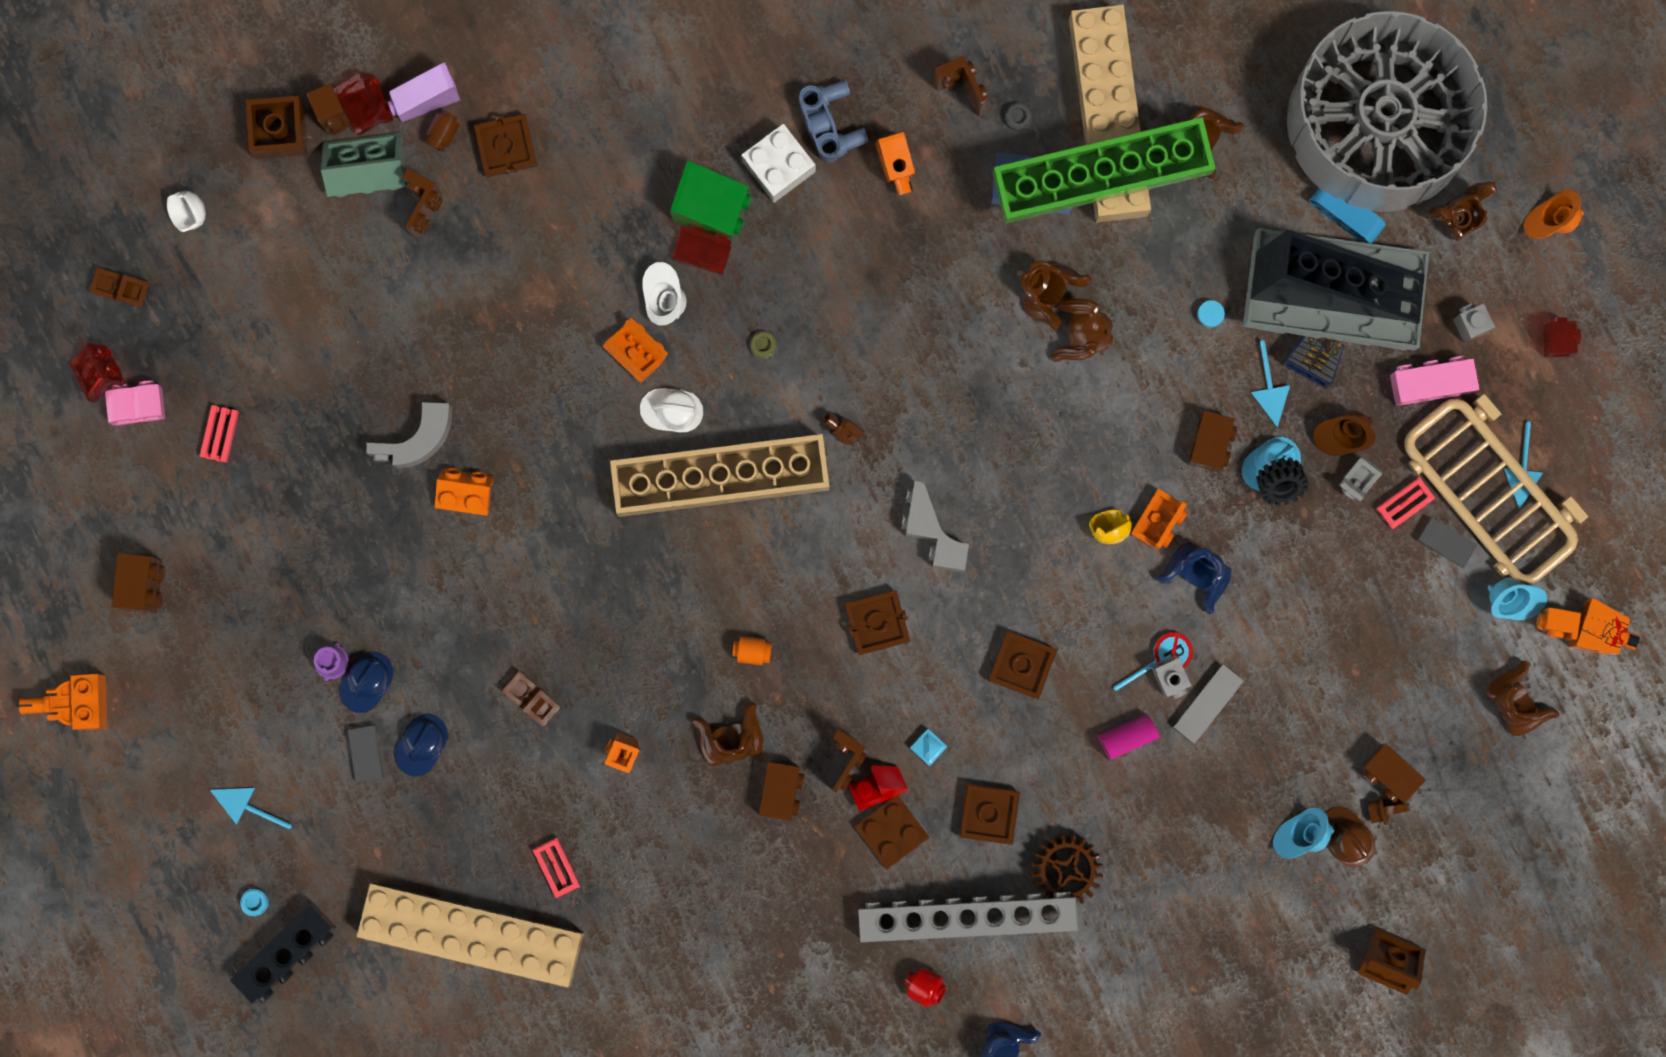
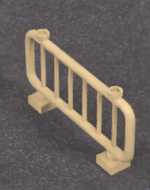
M1485 394L1472 402V405L1475 407L1474 409L1463 400L1450 399L1436 408L1406 435L1404 441L1405 450L1412 459L1408 462V466L1416 475H1419L1421 472L1424 473L1498 561L1494 568L1502 577H1506L1509 574L1511 578L1517 579L1525 585L1533 584L1572 554L1576 549L1578 538L1576 531L1570 523L1572 522L1574 525L1580 524L1589 516L1572 496L1565 498L1558 504L1561 511L1555 507L1484 423L1486 420L1489 424L1501 415L1500 411ZM1451 410H1460L1468 421L1423 457L1415 447L1416 439ZM1472 424L1486 441L1440 477L1427 461ZM1490 445L1503 461L1461 496L1457 497L1444 481L1485 447ZM1507 465L1520 482L1474 518L1462 501ZM1524 485L1537 502L1492 539L1479 522ZM1542 506L1554 523L1509 559L1496 542ZM1559 527L1567 537L1566 544L1532 573L1522 574L1513 563L1554 529Z

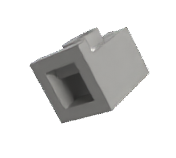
M1173 655L1150 666L1164 696H1172L1173 699L1187 694L1186 688L1190 687L1191 683L1181 664L1180 657ZM1172 675L1178 676V682L1175 684L1170 683Z

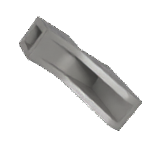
M915 481L913 488L908 487L906 503L911 504L909 514H903L901 529H906L905 536L936 541V545L931 544L928 558V560L933 561V568L964 573L969 544L955 541L942 531L925 484Z

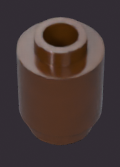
M443 111L442 114L436 113L425 134L427 137L425 143L436 150L444 152L445 148L450 146L460 126L456 122L457 117L447 111Z

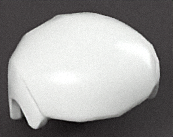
M185 190L175 193L167 199L168 215L173 225L179 231L193 230L199 228L204 223L206 216L205 206L197 194Z

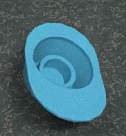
M1274 437L1266 441L1245 458L1242 465V476L1245 483L1252 489L1260 491L1256 476H1259V470H1264V465L1271 466V461L1273 460L1278 463L1280 458H1284L1285 461L1288 458H1293V461L1297 460L1301 463V453L1298 446L1292 440L1285 437Z
M1505 578L1497 584L1488 585L1489 599L1492 604L1491 613L1497 618L1526 620L1540 613L1547 602V594L1542 588L1525 585L1514 578Z
M1312 807L1286 821L1278 828L1274 835L1273 847L1279 856L1287 859L1298 857L1306 852H1318L1328 845L1334 830L1328 823L1326 813L1318 807Z

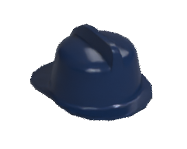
M368 652L361 655L353 663L340 686V699L348 710L355 713H366L380 702L394 677L391 661L380 653Z
M430 714L420 715L414 718L406 727L395 750V761L399 769L405 774L422 776L428 773L436 764L448 739L447 728L441 719Z

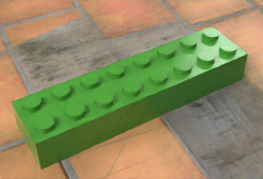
M1201 117L996 166L992 174L1004 222L1007 224L1211 175L1216 168L1204 120Z

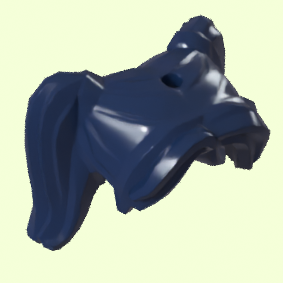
M1187 542L1176 550L1164 572L1157 577V581L1169 584L1177 576L1181 575L1195 587L1207 591L1203 599V609L1207 614H1212L1215 603L1222 596L1231 580L1232 571L1230 567L1224 564L1222 558L1211 550L1198 548L1195 544Z
M1006 1022L992 1023L988 1027V1037L983 1044L980 1057H1018L1020 1043H1036L1041 1037V1032L1038 1030L1028 1031Z

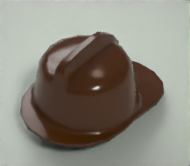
M1347 411L1339 417L1325 420L1314 430V443L1319 450L1332 456H1341L1369 449L1374 444L1376 437L1371 426L1372 418L1359 411Z
M1340 807L1327 811L1328 823L1334 830L1327 847L1346 866L1354 868L1367 864L1372 859L1376 849L1375 839L1369 829L1349 809Z

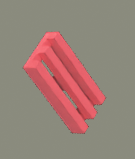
M211 406L200 452L201 458L228 462L239 416L238 410ZM221 413L213 443L211 454H209V448L213 436L217 414ZM231 415L222 455L219 456L218 451L226 417Z
M1418 477L1378 506L1376 510L1378 513L1380 512L1383 520L1389 524L1388 526L1392 530L1434 500L1435 497L1422 479ZM1418 485L1421 488L1390 512L1385 510V508ZM1423 493L1427 496V498L1394 521L1391 518Z
M558 838L533 849L555 898L581 886ZM552 846H555L573 883L570 886L550 848ZM544 850L564 888L560 891L541 854Z

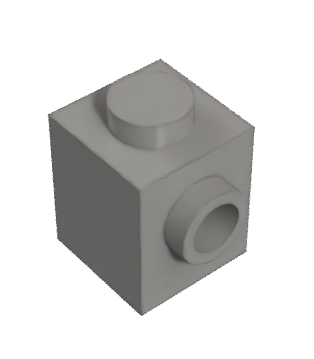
M1472 303L1459 310L1461 314L1453 319L1464 343L1482 336L1495 328L1484 303L1477 307Z

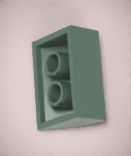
M402 133L323 142L321 173L327 197H344L355 193L368 194L378 190H397L401 187H406V182L402 178L406 171Z

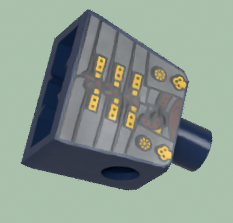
M1304 336L1282 365L1327 389L1333 382L1344 344L1333 339Z

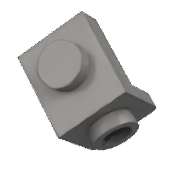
M1362 455L1343 477L1340 483L1343 493L1353 500L1356 498L1361 501L1382 475L1383 471Z

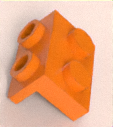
M631 317L603 345L640 383L662 365L668 354L663 345L655 341L646 332L645 328Z
M458 468L442 469L437 478L435 508L487 516L494 476L480 471L473 473L462 472Z
M1158 488L1130 535L1156 551L1162 546L1167 548L1174 537L1171 530L1175 524L1181 525L1188 513L1184 510L1188 503L1180 502Z

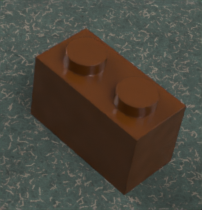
M331 83L306 93L319 123L328 135L331 133L333 135L340 134L347 130V126L352 125L343 102Z
M1204 410L1200 414L1188 465L1217 473L1223 467H1227L1231 452L1227 451L1229 441H1234L1237 432V426H1233L1235 418Z
M1387 743L1380 744L1360 766L1365 772L1363 777L1372 785L1378 784L1385 790L1382 794L1393 804L1396 802L1405 804L1426 781L1422 775Z
M768 762L759 816L791 821L792 816H798L800 800H795L797 789L802 790L804 774L799 773L800 767Z

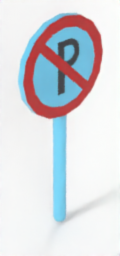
M1169 632L1162 635L1154 646L1153 655L1155 661L1121 681L1113 689L1115 691L1119 690L1149 671L1151 665L1173 655L1180 657L1183 668H1186L1193 657L1191 642L1186 636L1177 632Z

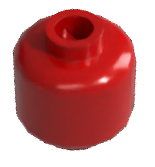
M921 967L916 972L911 971L904 983L908 987V998L926 1008L931 1007L933 1004L938 1005L947 988L944 985L943 977L926 967Z

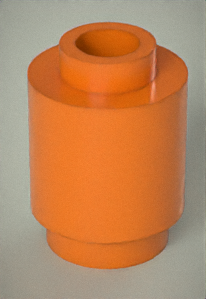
M740 636L739 641H734L732 657H737V663L754 665L770 663L772 642H765L766 639Z

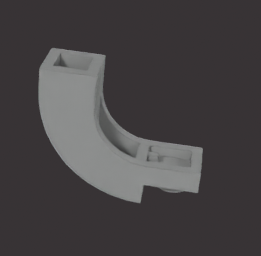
M422 402L421 424L411 439L398 444L367 443L366 454L374 457L373 461L389 462L391 457L393 458L392 465L396 468L412 467L428 460L441 448L449 434L452 421V406L449 403Z

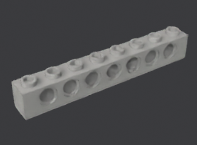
M1070 892L1054 893V898L1044 899L1043 893L1027 894L1026 900H1016V895L1000 896V901H989V896L973 897V902L962 903V898L946 899V904H935V899L919 900V905L908 906V901L892 902V907H881V902L865 903V908L858 910L860 942L1079 930L1077 897H1071ZM1045 905H1053L1057 909V916L1054 920L1044 918L1042 910ZM1019 906L1026 907L1030 912V917L1025 922L1019 921L1015 916V911ZM991 908L1001 910L1003 914L1001 922L993 923L990 921L988 913ZM965 909H970L975 913L976 918L973 924H966L962 921L961 914ZM937 911L947 913L948 923L945 926H940L935 922L934 917ZM911 912H916L921 916L919 927H912L908 923V915ZM886 913L894 918V926L891 929H887L881 924V918Z

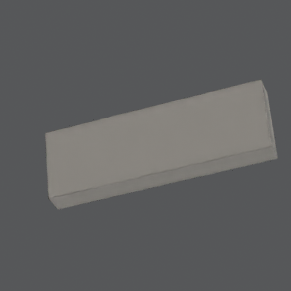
M1221 665L1173 728L1191 743L1195 744L1244 681L1226 666Z

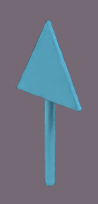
M1260 340L1268 389L1251 393L1278 428L1290 385L1273 388L1265 341Z
M1530 421L1525 423L1521 463L1525 471L1527 468ZM1503 468L1509 485L1513 488L1520 480L1509 468ZM1526 471L1535 483L1538 482L1543 474L1542 472ZM1524 485L1513 494L1519 509L1530 494Z
M255 788L210 790L236 825L244 809L285 828L290 829L292 827L290 823L248 805Z

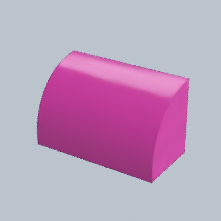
M1144 714L1097 735L1108 760L1160 738L1148 714Z

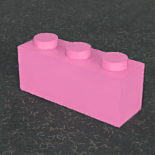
M1465 356L1449 358V363L1439 364V360L1424 362L1423 367L1413 368L1412 364L1399 366L1397 371L1390 375L1396 406L1468 395L1479 390L1474 359L1465 360Z

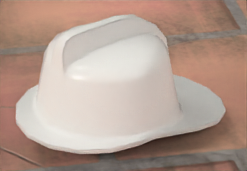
M656 262L650 265L643 277V292L647 315L657 325H668L674 320L679 319L680 315L684 312L687 302L686 295L680 288L677 273L671 265L665 262Z
M658 388L648 392L643 397L640 404V415L643 421L652 428L673 432H689L701 423L703 406L700 399L693 393L683 390Z

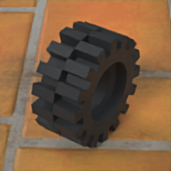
M1280 458L1278 463L1273 460L1271 461V466L1266 464L1263 466L1264 470H1259V476H1256L1257 485L1263 500L1268 502L1269 505H1273L1274 502L1276 506H1280L1281 502L1288 505L1290 500H1293V502L1297 501V496L1302 497L1304 495L1303 491L1308 490L1307 485L1309 484L1304 469L1299 461H1293V458H1288L1287 461L1284 458Z

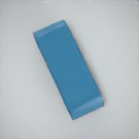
M1320 188L1309 199L1313 207L1318 206L1321 213L1334 223L1339 222L1343 230L1355 239L1360 238L1362 243L1372 244L1386 226L1385 222L1373 211L1349 205L1347 201L1340 198L1336 199Z

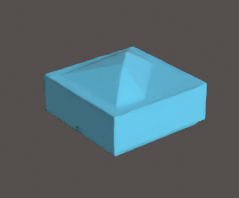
M927 729L910 749L930 766L948 746Z

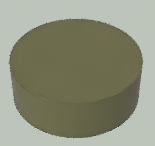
M762 331L756 333L750 341L753 355L759 359L772 357L777 349L775 337L769 332Z

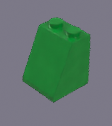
M687 161L670 211L673 222L733 241L735 234L740 235L744 220L740 218L743 209L748 211L752 195H749V186L696 163Z

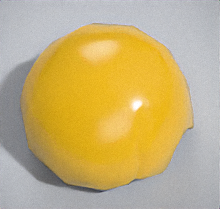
M1114 509L1093 516L1089 521L1092 535L1098 542L1114 545L1122 542L1130 535L1132 523L1129 515L1125 517L1122 510Z

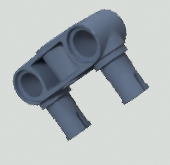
M846 80L826 87L822 85L806 86L799 95V105L809 137L813 141L820 160L825 163H833L839 157L844 156L847 150L869 143L864 128L845 135L837 134L833 117L829 108H827L829 102L850 95ZM812 95L818 99V102L810 106L804 102V99ZM830 143L836 147V151L832 154H827L823 152L822 147Z

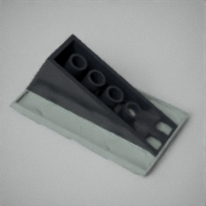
M1261 228L1255 231L1243 327L1282 334L1291 333L1313 338H1328L1367 346L1376 345L1404 351H1415L1420 348L1429 252L1305 235L1288 229L1285 232Z

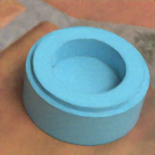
M1213 300L1204 302L1197 312L1198 321L1207 328L1218 326L1223 321L1225 315L1223 306Z
M250 889L241 897V909L249 916L261 915L269 906V898L260 889Z

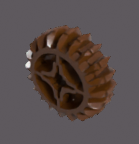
M1064 834L1059 835L1060 843H1057L1054 837H1050L1049 842L1052 845L1050 848L1045 843L1040 844L1045 852L1041 854L1035 851L1034 856L1040 858V862H1031L1032 867H1039L1038 872L1031 873V877L1040 878V881L1033 884L1034 887L1038 888L1043 885L1044 889L1040 892L1043 893V897L1049 892L1051 893L1049 898H1054V893L1060 892L1069 880L1075 879L1083 883V886L1074 892H1070V896L1077 897L1081 904L1085 903L1082 894L1085 893L1088 897L1092 898L1094 894L1089 888L1091 886L1095 889L1100 888L1098 883L1093 882L1094 878L1103 879V874L1095 873V869L1103 868V863H1094V860L1098 859L1100 854L1094 853L1090 855L1089 853L1094 848L1093 844H1089L1084 848L1083 845L1086 839L1083 837L1076 844L1074 834H1070L1069 842H1066ZM1074 848L1064 861H1058L1050 857L1058 849ZM1080 853L1088 863V877L1077 869ZM1055 863L1061 866H1067L1071 863L1073 867L1070 869H1074L1073 873L1079 875V877L1066 875L1063 878L1061 875L1063 872L1060 871V867L1056 866ZM1046 864L1053 867L1057 872L1054 887L1047 881L1045 875Z

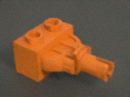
M72 675L71 680L60 684L57 688L46 689V694H57V696L21 697L19 699V705H32L31 707H19L21 715L58 713L57 715H47V720H58L67 726H72V730L108 729L106 675Z

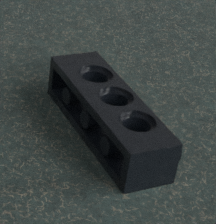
M315 904L309 905L230 980L231 983L251 1004L258 1001L264 1003L274 994L272 988L278 982L283 985L294 975L292 969L298 963L303 966L314 956L311 951L318 944L323 947L334 937L331 932L336 926ZM303 929L308 930L311 934V941L307 945L303 944L299 939V934ZM283 948L288 949L291 953V960L288 963H283L279 958V953ZM263 967L268 968L271 972V979L268 982L262 981L259 976V972Z

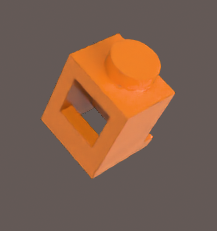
M1549 607L1543 609L1542 613H1539L1536 627L1541 631H1546L1548 637L1563 639L1565 635L1566 641L1577 640L1581 613Z
M617 732L615 739H610L605 750L607 757L604 764L630 773L640 751L638 740Z

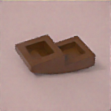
M97 267L89 293L142 308L149 282Z
M519 670L501 688V692L542 727L560 708L553 699Z

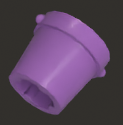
M339 643L323 646L314 656L315 669L324 677L325 681L342 677L349 668L350 659L348 653L339 646Z

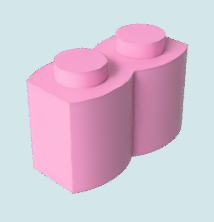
M142 381L138 383L137 387L128 388L127 384L113 385L112 390L105 391L108 423L112 426L166 419L162 387L159 384H155L154 381Z

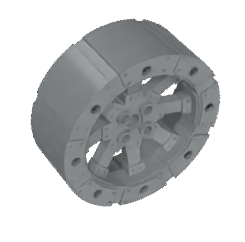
M1395 11L1374 12L1358 19L1353 18L1331 31L1315 48L1290 96L1287 111L1288 136L1291 146L1295 148L1297 153L1295 157L1302 170L1318 188L1336 199L1340 198L1347 201L1349 205L1375 212L1403 210L1409 205H1419L1432 198L1452 180L1477 146L1476 142L1484 130L1487 116V94L1483 77H1480L1477 70L1478 65L1462 42L1448 30L1437 23L1435 25L1426 21V18L1410 13ZM1380 45L1385 48L1384 53H1379ZM1358 61H1373V65H1376V79L1374 83L1363 79L1352 70L1353 67L1351 65ZM1322 63H1327L1329 66L1324 67ZM1394 63L1410 68V70L1417 74L1416 77L1409 83L1403 84L1398 82L1394 77ZM1433 70L1439 73L1435 79L1430 75V72ZM1331 80L1348 90L1353 100L1329 103V101L1320 100L1322 89ZM1432 89L1436 97L1439 98L1442 109L1423 108L1422 105L1418 104L1417 99L1425 90L1429 91ZM1366 101H1372L1374 106H1367ZM1380 109H1387L1391 116L1383 115ZM1327 121H1346V124L1355 125L1348 136L1332 147H1329L1325 139H1322L1320 135V124H1326ZM1422 126L1437 129V132L1443 133L1442 148L1437 155L1426 147L1418 136L1416 129H1420ZM1396 127L1399 131L1392 132L1391 128ZM1372 142V152L1375 153L1374 166L1370 176L1353 172L1354 169L1345 164L1349 160L1350 155L1360 146L1363 147ZM1395 145L1401 150L1404 148L1415 163L1414 167L1417 171L1412 173L1410 177L1393 178V168H1391ZM1429 176H1435L1437 179H1430Z

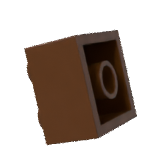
M299 96L246 100L249 152L255 159L308 155L305 108Z
M118 553L111 607L123 611L156 614L157 608H160L162 604V593L159 592L160 582H163L166 570L165 566H162L163 561L150 556Z

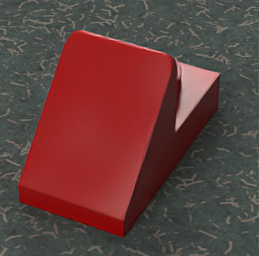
M870 766L873 775L848 785L859 811L909 791L899 767Z

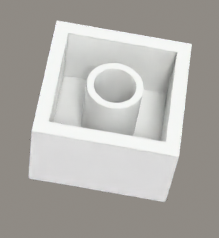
M784 124L741 155L743 164L773 203L816 172L814 162Z

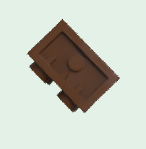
M963 55L935 68L933 84L937 91L942 88L945 91L956 87L959 84L958 81L961 80L978 117L984 114L988 95L982 84L978 86L974 78L977 73L971 61L967 62Z
M407 168L402 177L407 184L406 188L411 190L410 193L420 200L405 228L412 237L418 239L420 234L424 235L430 226L429 218L433 211L437 212L443 198H441L442 192L435 182Z
M839 729L832 738L836 741L834 747L846 755L850 751L855 753V755L832 790L836 793L839 788L845 791L853 778L848 775L853 766L859 768L867 756L863 752L865 749L864 745Z

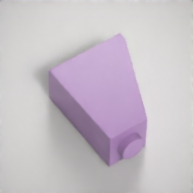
M442 63L389 91L392 100L388 101L393 116L398 115L400 120L404 122L461 99L446 64Z

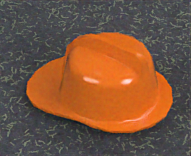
M1570 189L1562 190L1535 207L1525 218L1524 232L1531 238L1540 239L1550 236L1555 232L1566 234L1573 231L1579 225L1584 215L1583 210L1580 208L1581 200L1579 194Z

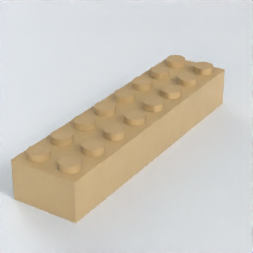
M1124 5L1071 11L1069 25L1085 145L1141 132ZM1149 190L1093 203L1095 222L1148 217L1151 211Z
M823 434L610 461L615 507L618 517L829 491Z
M372 883L369 886L357 937L559 986L570 987L584 933Z

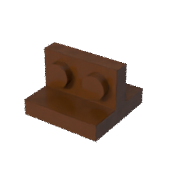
M1375 928L1371 935L1370 947L1358 966L1357 974L1408 995L1411 988L1417 990L1422 982L1426 949Z

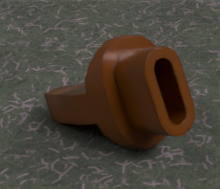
M829 411L823 418L824 423L830 427V434L836 435L844 444H852L864 435V432L856 424L845 417H836Z
M1379 797V801L1368 802L1371 824L1383 822L1384 825H1387L1389 814L1411 811L1410 803L1387 806L1383 797Z

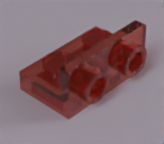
M358 73L336 87L356 135H363L381 123L393 121L389 104L384 99L380 90L381 85L373 74Z
M689 224L688 227L681 226V234L673 261L723 276L733 247L732 241L728 240L729 237L718 232H714L713 235L704 233L703 228Z
M86 342L70 365L87 401L97 403L110 384L121 387L125 384L121 370L117 366L112 352L104 345Z

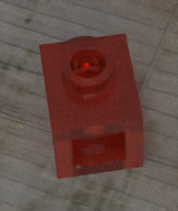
M1558 317L1552 318V322L1543 326L1545 358L1572 357L1578 353L1581 332L1580 329H1577V321L1568 322V318Z

